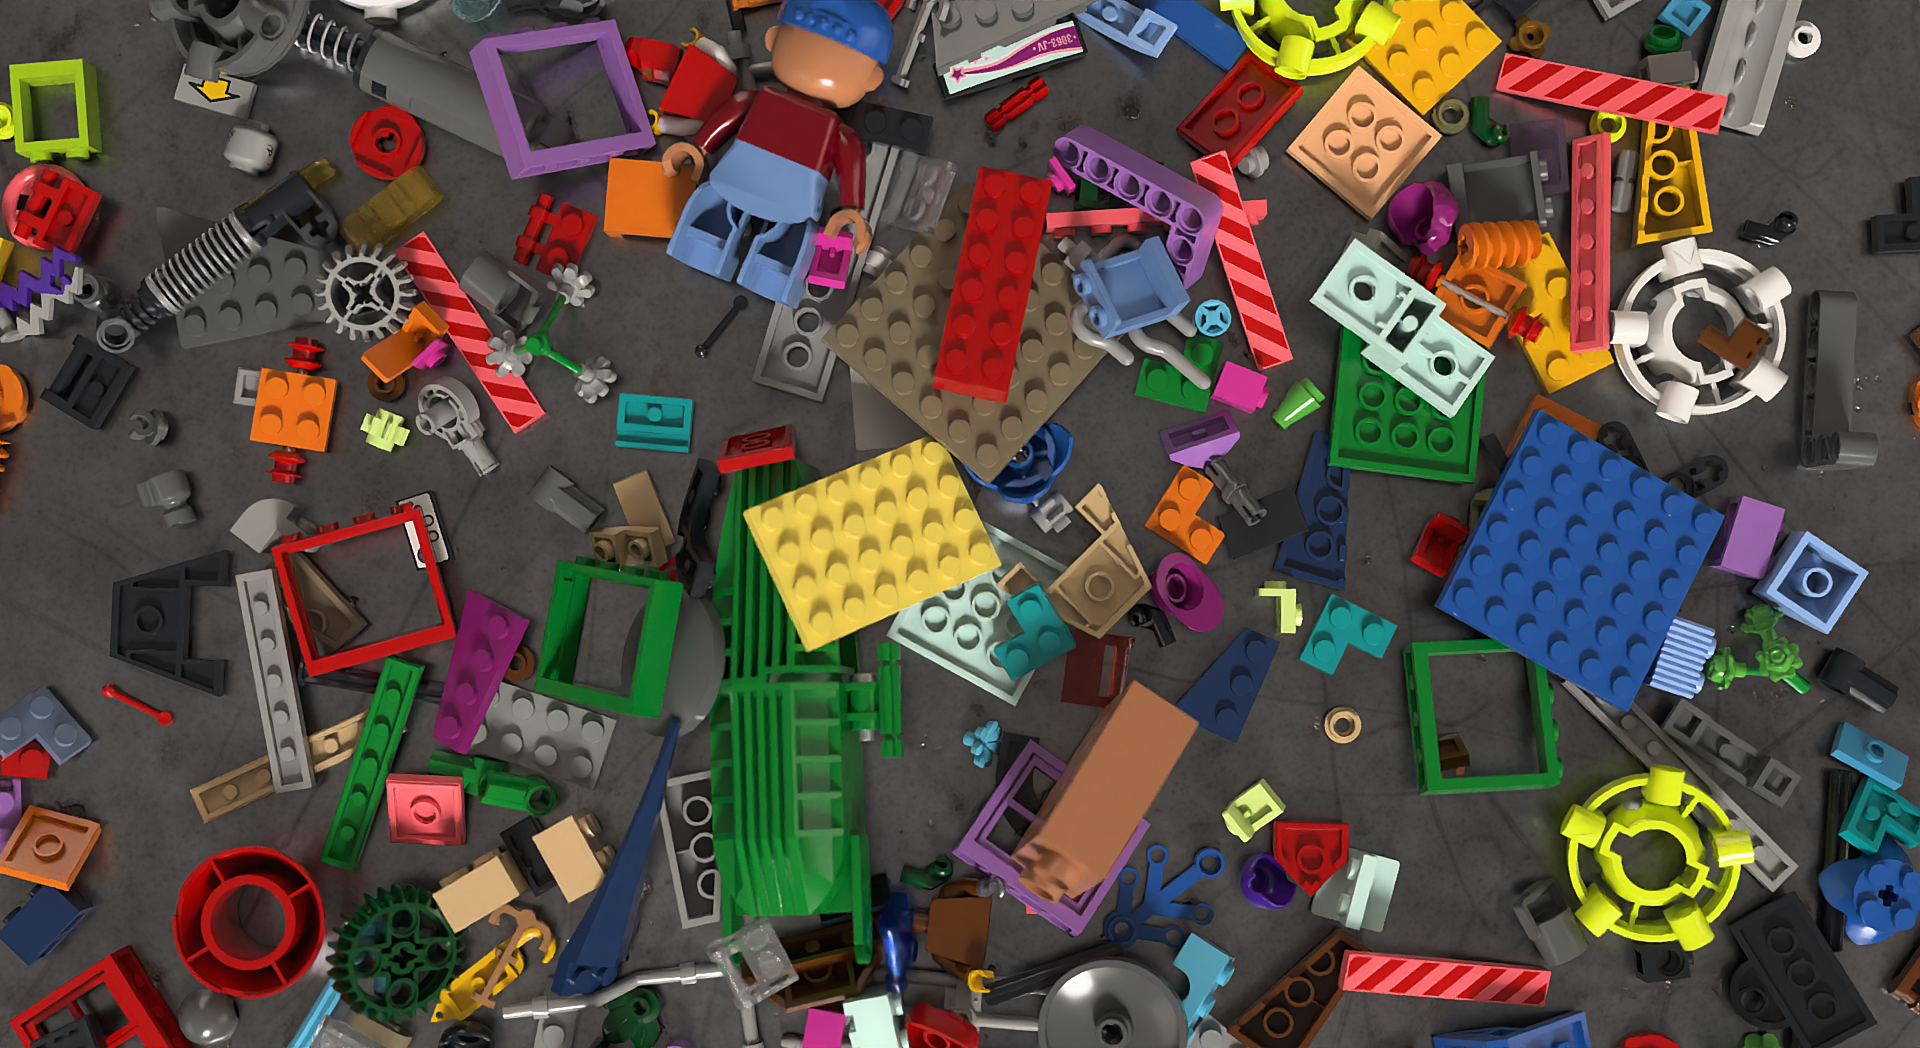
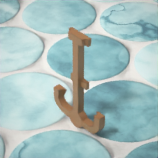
M502 905L492 912L488 920L489 923L500 925V915L508 913L516 918L518 927L506 950L498 948L495 956L501 959L483 993L474 990L471 995L473 1000L494 1009L496 1001L489 997L507 963L516 964L518 958L512 954L525 929L534 927L543 933L544 940L538 944V947L541 951L547 952L553 939L552 930L547 924L537 919V915L532 909L519 910L512 905Z

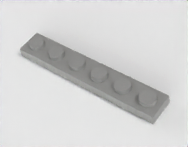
M276 568L235 575L275 794L314 787L316 782Z

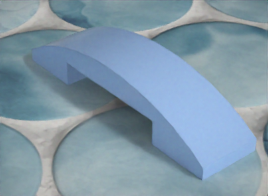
M1100 0L1088 5L1087 11L1076 16L1070 13L1073 17L1107 37L1158 58L1178 28L1177 24L1147 8L1143 11L1124 0Z

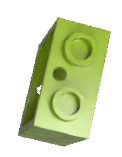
M84 59L9 65L16 153L29 158L31 163L38 164L53 162V157L66 156L68 160H87L90 158L89 154L102 153L97 76L94 65ZM75 83L79 138L34 142L30 87Z

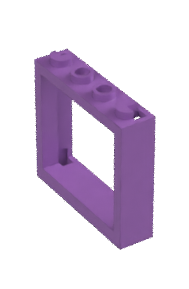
M593 17L572 26H568L567 22H559L550 25L545 30L538 31L535 30V27H525L511 35L502 36L501 32H491L480 37L481 41L469 52L511 180L609 162L610 158L626 159L641 156L656 144L615 19L600 21L599 17ZM597 41L627 134L530 151L499 55Z

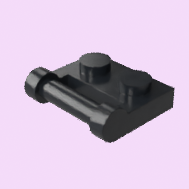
M77 334L72 342L74 345L73 350L50 388L45 387L40 398L89 428L99 430L135 367L104 350L88 338ZM88 354L93 357L92 361L69 399H66L63 396L86 356Z

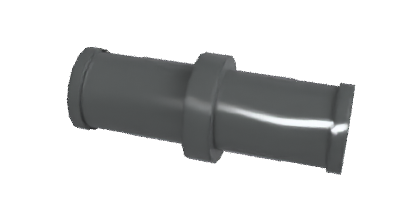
M1223 457L1211 461L1210 464L1215 469L1212 470L1210 466H1207L1205 474L1222 492L1221 497L1225 503L1232 504L1248 526L1260 522L1261 519L1257 514L1259 513L1261 517H1264L1267 510L1261 506L1249 491L1250 487L1246 480L1243 478L1239 479Z

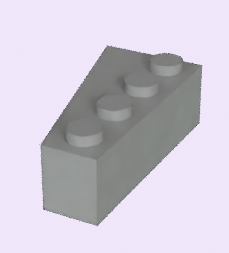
M711 768L670 776L660 812L683 929L720 921L721 876L714 854Z

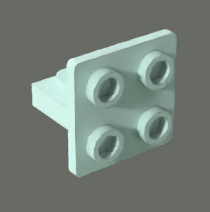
M1349 847V860L1314 894L1310 909L1311 913L1339 921L1348 928L1360 930L1361 927L1381 932L1400 863L1394 859Z

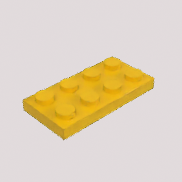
M1547 232L1541 235L1542 250L1539 257L1536 259L1530 258L1528 265L1525 267H1519L1515 263L1511 268L1504 267L1503 264L1498 268L1527 284L1513 311L1516 312L1517 309L1528 305V314L1535 318L1543 313L1541 321L1546 323V327L1536 343L1529 341L1526 346H1523V337L1516 334V337L1545 395H1549L1614 363L1608 349L1580 354L1570 352L1571 274L1550 233Z

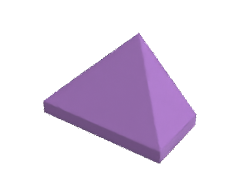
M1228 409L1159 431L1160 438L1170 460L1205 472L1207 466L1214 470L1215 468L1210 462L1219 457L1224 458L1240 438L1239 430Z

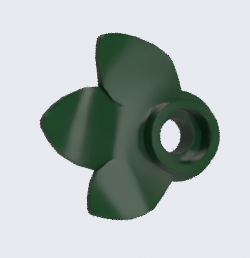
M637 987L603 1004V1007L609 1011L602 1025L604 1040L609 1043L619 1044L631 1039L636 1048H653L660 1035V1027L656 1018L659 1016L662 1007L661 997L657 991L649 987ZM638 1001L645 1004L646 1012L639 1007Z

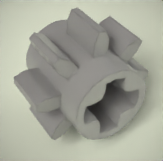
M1055 489L1052 493H1046L1032 503L1035 507L1028 511L1029 515L1044 533L1051 528L1056 533H1059L1071 523L1067 515L1073 511V508L1063 495Z

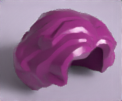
M1431 179L1424 182L1414 181L1410 185L1402 186L1389 203L1387 212L1388 226L1401 244H1414L1421 253L1433 255L1450 238L1453 224L1459 215L1458 201L1442 183Z

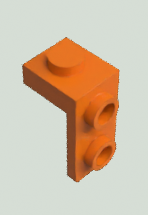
M425 301L414 306L408 316V323L404 324L398 333L391 334L362 354L361 360L383 382L391 381L412 367L411 362L437 338L442 340L450 326Z

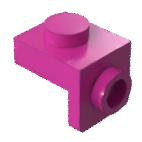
M817 227L818 238L810 265L808 283L844 289L852 256L853 233L840 229L837 239L834 240L824 234L825 227Z

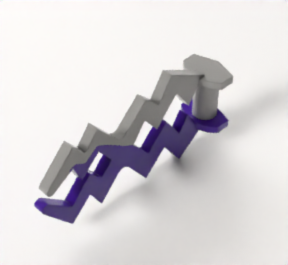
M56 246L53 248V261L47 257H41V278L25 270H20L18 287L7 281L1 282L0 328L4 333L0 337L1 342L10 343L23 339L27 335L45 334L43 319L53 320L54 299L67 304H73V293L77 295L82 294L83 267H75L71 278L68 274H64V260L80 262V256ZM55 277L62 278L61 288L55 285ZM32 290L41 294V304L31 302ZM17 302L25 307H30V321L22 316L16 317V325L8 310L17 311Z

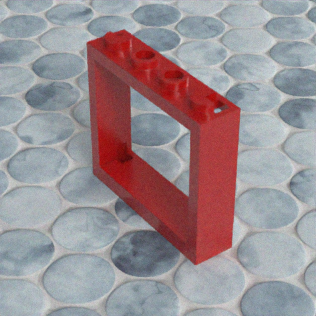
M411 502L389 508L390 515L376 518L375 512L353 517L354 524L342 528L339 527L338 522L316 527V535L305 538L302 537L301 531L279 537L280 544L271 548L309 677L457 636V627L422 506L413 508ZM413 521L442 622L320 655L290 554Z

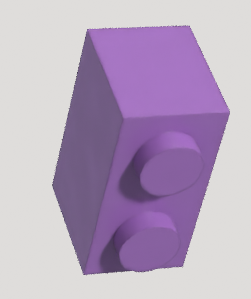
M1743 495L1731 497L1709 566L1750 580L1763 579L1764 575L1770 572L1774 563L1772 550L1775 540L1782 536L1785 528V519H1782L1785 509Z

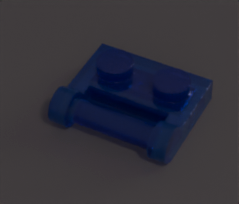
M892 892L878 921L879 934L884 939L887 963L885 986L886 990L891 993H900L908 988L906 974L911 963L915 962L918 956V942L916 939H912L911 931L914 925V909L908 906L907 892Z

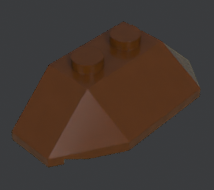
M883 915L871 916L872 955L868 964L857 963L854 949L853 921L743 947V955L740 962L742 981L786 1013L860 996L889 948Z

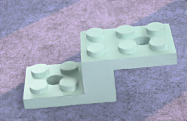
M1357 239L1350 243L1310 299V302L1367 342L1360 354L1449 418L1456 414L1495 358V356L1439 317L1447 305ZM1363 282L1370 286L1372 290L1370 300L1362 301L1354 295L1353 287L1355 283ZM1436 357H1445L1450 361L1452 369L1449 375H1441L1435 370L1434 360Z

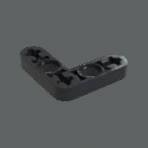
M1617 421L1601 424L1596 442L1618 453L1613 444L1606 445L1604 442V438L1608 436L1607 429L1610 432H1618L1620 438L1616 440V445L1619 451L1625 449L1629 451V454L1622 455V457L1650 472L1626 425ZM1716 455L1699 457L1658 478L1667 483L1674 477L1682 479L1686 485L1685 493L1696 498L1725 483L1728 478L1729 468L1723 458ZM1705 463L1708 466L1715 465L1717 467V471L1713 474L1714 481L1710 477L1695 482L1692 477L1706 470Z

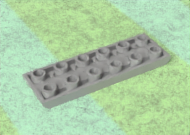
M1722 0L1696 89L1697 91L1728 97L1721 126L1758 136L1763 130L1802 0Z

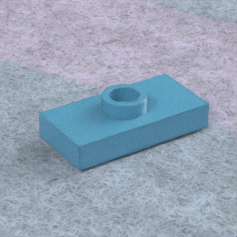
M1846 721L1837 727L1830 753L1833 757L1894 791L1903 785L1909 756Z

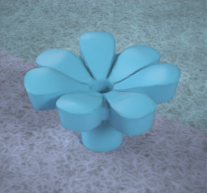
M988 721L985 727L978 726L975 732L967 731L964 734L963 743L972 747L971 752L974 754V764L980 768L991 765L993 761L992 753L999 755L1001 743L996 742V740L1001 737L1002 728L998 727L997 721Z

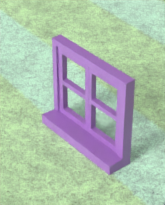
M1030 739L965 836L959 840L952 853L991 880L994 877L1003 879L1006 884V891L1073 938L1081 934L1151 824L1143 818L1141 819L1106 879L1084 891L1077 903L1062 894L1058 903H1051L1029 891L1018 879L1025 867L1011 859V856L988 841L986 837L1007 806L1032 823L1036 815L1014 801L1013 797L1033 767L1056 783L1067 766ZM1034 753L1035 755H1034L1033 758L1030 760L1031 754Z

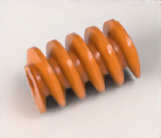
M1534 220L1465 223L1460 227L1457 237L1460 263L1467 270L1472 269L1474 265L1479 269H1485L1488 264L1491 268H1499L1501 264L1504 267L1511 268L1515 263L1519 267H1525L1528 265L1530 258L1536 259L1541 253L1542 236L1539 226Z

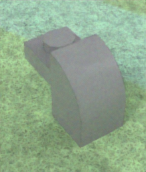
M264 499L254 503L244 511L230 529L233 534L255 551L270 554L271 548L277 545L279 537L301 531L302 537L305 538L317 534L316 526L303 517L297 520V517L305 507L297 502L282 499ZM321 546L306 549L304 551L316 553Z

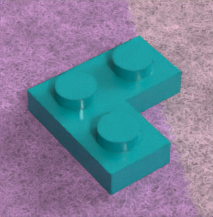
M1040 581L1007 598L1006 603L1023 631L999 643L994 647L993 651L1011 681L1076 647L1077 642Z
M1329 593L1297 659L1330 675H1333L1348 643L1382 659L1397 625Z
M1868 775L1861 778L1838 835L1867 856L1878 851L1885 832L1909 849L1920 844V809L1891 788Z

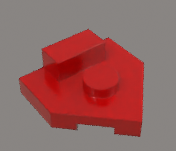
M1273 821V859L1309 896H1312L1349 860V823Z

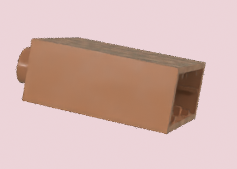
M1134 680L1100 711L1010 858L1025 867L1018 878L1020 883L1038 897L1051 903H1058L1063 893L1073 899L1106 879L1199 722Z

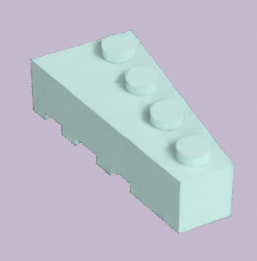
M893 983L867 987L860 996L844 1000L845 1016L853 1015V1019H850L849 1030L852 1048H911L907 1030H901L899 1015L904 1014L901 992L894 993Z

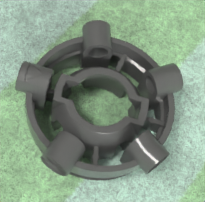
M148 0L152 14L157 19L170 22L171 32L177 48L187 59L184 74L218 83L220 74L239 77L254 76L277 64L296 42L304 26L310 0H240L230 14L227 8L230 0ZM215 37L227 46L238 49L239 52L233 53L218 48Z

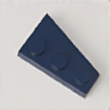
M1245 627L1174 706L1199 722V727L1236 743L1280 642Z

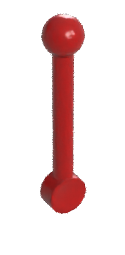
M107 683L102 687L101 692L105 697H115L156 717L160 725L166 726L173 722L174 717L170 711L160 712L117 691L113 684Z

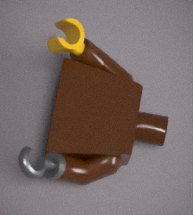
M971 877L958 879L943 886L938 895L932 897L930 911L909 909L906 931L927 933L925 951L931 953L933 961L951 976L967 983L969 988L977 993L990 992L989 989L984 988L982 985L983 977L994 978V972L978 970V968H983L985 964L993 893L996 891V885L998 884L1000 889L999 898H1004L1007 890L1005 882L999 877H994L991 880Z

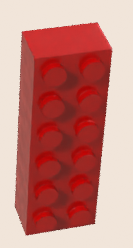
M984 166L979 167L936 365L933 389L1006 404L1053 181Z

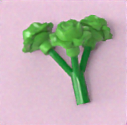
M1763 603L1747 609L1744 615L1745 622L1740 626L1741 630H1744L1745 633L1760 634L1764 641L1762 644L1764 651H1758L1755 654L1756 659L1760 663L1759 668L1746 667L1745 663L1735 662L1733 655H1731L1730 647L1718 648L1717 654H1713L1706 662L1707 679L1715 682L1717 690L1728 689L1734 677L1744 678L1745 675L1770 677L1773 682L1783 679L1800 694L1806 693L1811 686L1810 682L1794 669L1800 668L1803 665V661L1799 657V646L1795 643L1789 644L1785 637L1776 640L1778 635L1774 627L1778 619L1784 616V613L1779 609L1772 610L1769 604Z

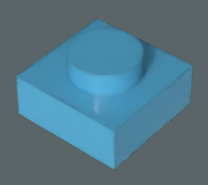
M1670 0L1657 19L1665 25L1676 27L1680 31V36L1687 40L1712 8L1702 0Z

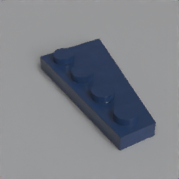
M1315 430L1296 491V496L1309 530L1281 542L1273 571L1344 592L1346 585L1345 560H1347L1346 536L1349 514L1348 489L1350 488V468L1327 466L1330 434Z

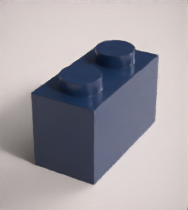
M38 883L28 893L31 899L23 908L20 906L16 907L2 921L6 926L0 931V939L28 966L44 960L93 908L72 886L69 891Z

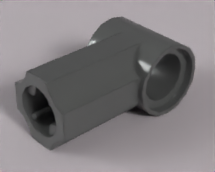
M548 465L527 495L548 511L556 512L584 534H587L599 521L605 509L587 494L574 486L575 483L553 466Z

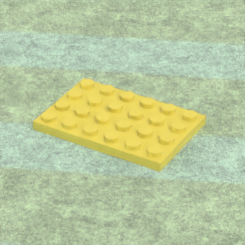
M931 435L747 509L743 513L807 652L1002 565L949 451Z

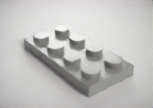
M501 681L470 749L594 790L596 789L619 719Z

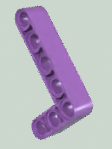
M1079 125L1055 141L1053 154L1064 168L1171 225L1165 250L1185 289H1188L1201 278L1223 213L1222 202L1217 195L1090 126Z

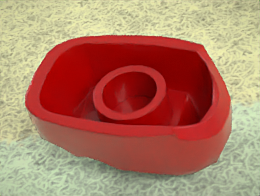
M924 1001L914 1004L905 1016V1027L912 1048H979L980 1035L976 1027L953 1011L932 1007Z

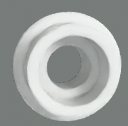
M1808 21L1795 22L1787 52L1797 58H1805L1816 52L1821 42L1818 28ZM1799 33H1804L1807 36V44H1802L1798 40Z

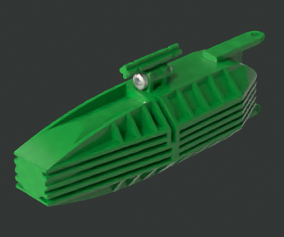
M798 459L746 468L735 472L725 512L715 569L716 578L713 586L712 604L720 617L721 626H723L726 649H724L725 667L720 690L709 711L714 854L721 876L723 948L728 967H739L742 959V916L745 915L755 917L853 912L854 949L857 963L868 964L872 955L869 834L865 833L862 741L874 740V730H880V735H884V740L881 741V758L904 757L903 740H899V734H903L900 665H897V660H900V643L877 644L878 661L882 663V666L878 667V682L876 673H860L856 631L807 652L744 518L743 513L747 509L821 480L818 468Z

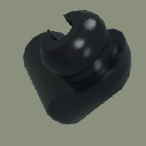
M1784 211L1765 225L1747 219L1742 226L1740 236L1770 246L1777 245L1795 232L1798 217L1791 211Z
M1143 603L1136 604L1129 611L1128 620L1130 624L1135 627L1139 626L1152 630L1160 648L1176 642L1166 613L1161 609Z

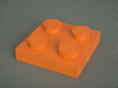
M29 805L0 854V873L69 891L102 832L100 823Z

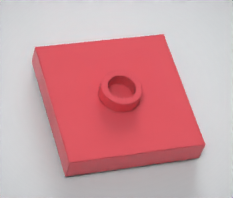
M389 773L386 779L390 843L445 846L465 845L466 821L463 777Z

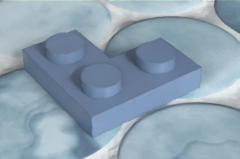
M45 685L0 714V755L4 759L36 738L60 766L89 746L92 741L90 736Z

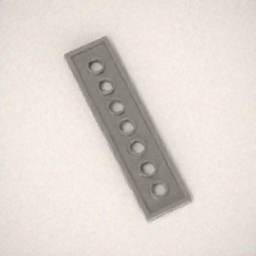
M871 143L872 151L866 157L865 211H861L860 215L869 223L874 236L900 150ZM835 167L826 188L822 215L818 222H815L817 227L826 228L831 213L835 209L840 208ZM849 223L841 228L844 231L852 232L853 240L855 239L857 232L856 224ZM854 246L852 247V256L844 289L830 287L825 296H812L809 292L808 270L804 280L806 289L798 309L790 308L778 302L775 303L752 382L823 403L837 355L822 343V337L853 305L870 246L860 256L856 253ZM811 312L818 316L819 325L816 330L804 332L799 328L798 320L804 313ZM795 347H802L808 352V361L802 367H793L788 362V353Z

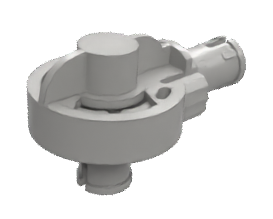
M443 376L426 385L420 391L418 397L420 414L416 416V425L425 435L435 433L439 437L446 439L452 449H462L473 464L479 477L500 464L482 438L484 435L482 432L486 429L479 420L480 412L477 401L462 382L452 377Z

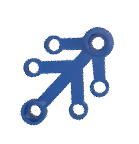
M1154 843L1150 845L1146 851L1149 867L1144 903L1133 911V889L1138 885L1140 876L1133 866H1124L1117 876L1120 884L1117 911L1110 914L1103 925L1106 940L1108 942L1119 941L1122 948L1133 945L1137 939L1162 942L1168 947L1176 948L1184 941V932L1178 925L1168 924L1164 928L1143 925L1142 923L1152 915L1193 920L1198 925L1209 924L1213 919L1214 913L1206 902H1197L1194 905L1171 901L1202 877L1216 878L1223 872L1225 860L1223 855L1215 848L1206 847L1201 849L1195 856V864L1161 889L1164 864L1169 859V853L1162 844ZM1156 848L1164 851V857L1161 861H1153L1151 859V852ZM1207 855L1215 858V865L1212 868H1204L1202 865V860ZM1125 871L1135 873V879L1130 884L1122 881V874ZM1200 907L1207 908L1209 912L1204 920H1199L1195 916L1196 910ZM1120 922L1128 925V931L1124 935L1115 933V926ZM1175 929L1179 932L1180 936L1177 941L1169 942L1166 939V934L1169 930Z

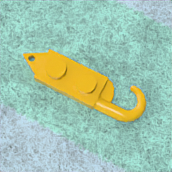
M534 927L525 929L512 954L518 958L516 964L507 963L489 998H492L521 975L525 962L519 948L533 937H540L544 940V935L540 930ZM514 934L461 974L458 979L452 981L449 984L452 992L440 991L441 1003H437L431 1018L432 1023L454 1019L463 1021L482 1006L481 1003L473 1000L471 995L474 990L483 993L501 959L495 956L498 948L505 951ZM554 935L546 954L542 958V962L545 964L553 958L556 951ZM438 1012H442L443 1017H439Z

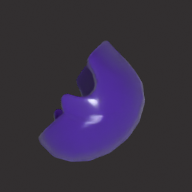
M1255 853L1243 863L1240 871V884L1245 898L1251 905L1262 909H1282L1293 901L1296 884L1287 879L1286 871L1273 859V854Z

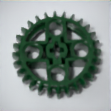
M392 883L390 892L382 887H378L377 898L364 893L365 904L363 906L351 902L354 910L352 916L340 914V917L346 924L343 928H332L339 938L338 941L327 942V944L336 953L325 958L329 964L334 966L327 974L331 979L335 980L332 987L340 994V1000L349 1005L350 1009L355 1013L363 1014L364 1017L372 1021L377 1018L385 1024L389 1021L390 1017L395 1022L401 1023L404 1013L409 1018L415 1020L417 1008L429 1013L427 1003L431 1000L440 1004L441 999L438 995L440 991L452 992V989L447 984L449 978H459V975L453 971L454 966L465 964L456 955L458 952L466 949L465 945L457 941L465 933L462 930L454 933L430 891L423 887L417 889L411 884H406L404 889H402L399 885ZM402 910L400 920L392 924L394 914ZM419 911L429 916L435 924V928L419 929ZM375 921V935L362 936L368 926ZM437 942L435 951L431 955H427L429 947ZM366 951L363 961L355 965L357 955ZM429 971L427 976L418 984V972ZM374 978V996L366 993L356 980ZM401 983L399 992L394 996H390L393 987Z

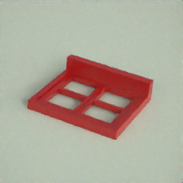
M129 945L109 954L9 1021L24 1047L31 1048L30 1042L45 1035L39 1024L67 1006L75 1020L85 1016L76 999L104 981L130 1022L105 1038L108 1048H116L135 1034L138 1035L145 1048H193Z

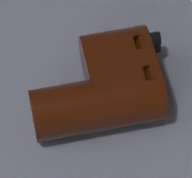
M1743 317L1730 336L1707 323L1695 341L1744 372L1753 362L1765 343L1770 345L1773 339L1769 337V333L1764 331V328Z

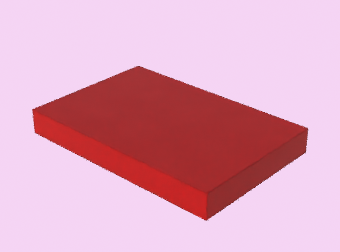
M1248 49L1175 130L1181 138L1205 155L1223 149L1226 150L1231 169L1233 170L1304 93L1303 88L1294 80L1277 74L1274 71L1275 67L1268 65Z
M787 424L724 437L717 460L720 474L795 459L796 433L794 425Z

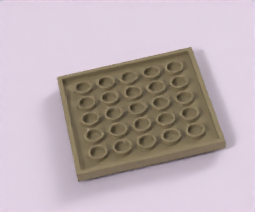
M967 181L822 337V343L989 485L1108 351L1086 344L1073 332L1070 325V312L1081 298L1073 286L1071 275L1074 271L1040 242L1006 404L933 389L936 365L975 187ZM1088 311L1085 315V323L1090 329L1098 332L1091 324ZM1125 333L1114 336L1113 338L1118 341Z

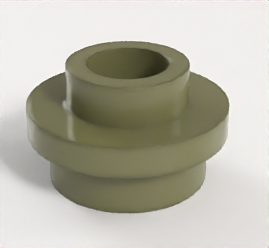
M1447 97L1440 100L1432 110L1434 126L1445 134L1458 133L1466 126L1469 119V111L1466 104L1455 97ZM1449 110L1455 114L1454 122H1448L1444 119L1445 111Z

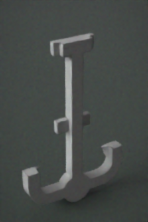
M906 0L904 7L916 10L917 0ZM923 0L914 28L909 35L910 38L896 75H892L891 82L905 88L908 87L910 81L905 78L919 41L924 42L926 37L922 33L932 6L937 1L939 2L935 18L945 22L949 11V0Z

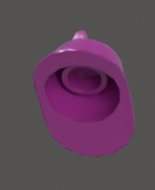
M1179 552L1166 555L1160 561L1157 570L1148 576L1152 585L1150 594L1153 602L1162 611L1173 613L1191 630L1205 632L1214 629L1219 625L1223 617L1224 603L1221 593L1215 584L1187 555Z

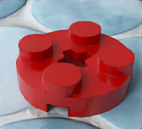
M380 106L381 108L363 113L354 123L349 139L350 148L353 150V156L358 166L369 175L381 180H403L407 178L423 159L426 148L424 130L412 115L395 106ZM390 134H394V142L397 143L396 147L389 149L388 152H382L383 146L379 143L380 138H388Z

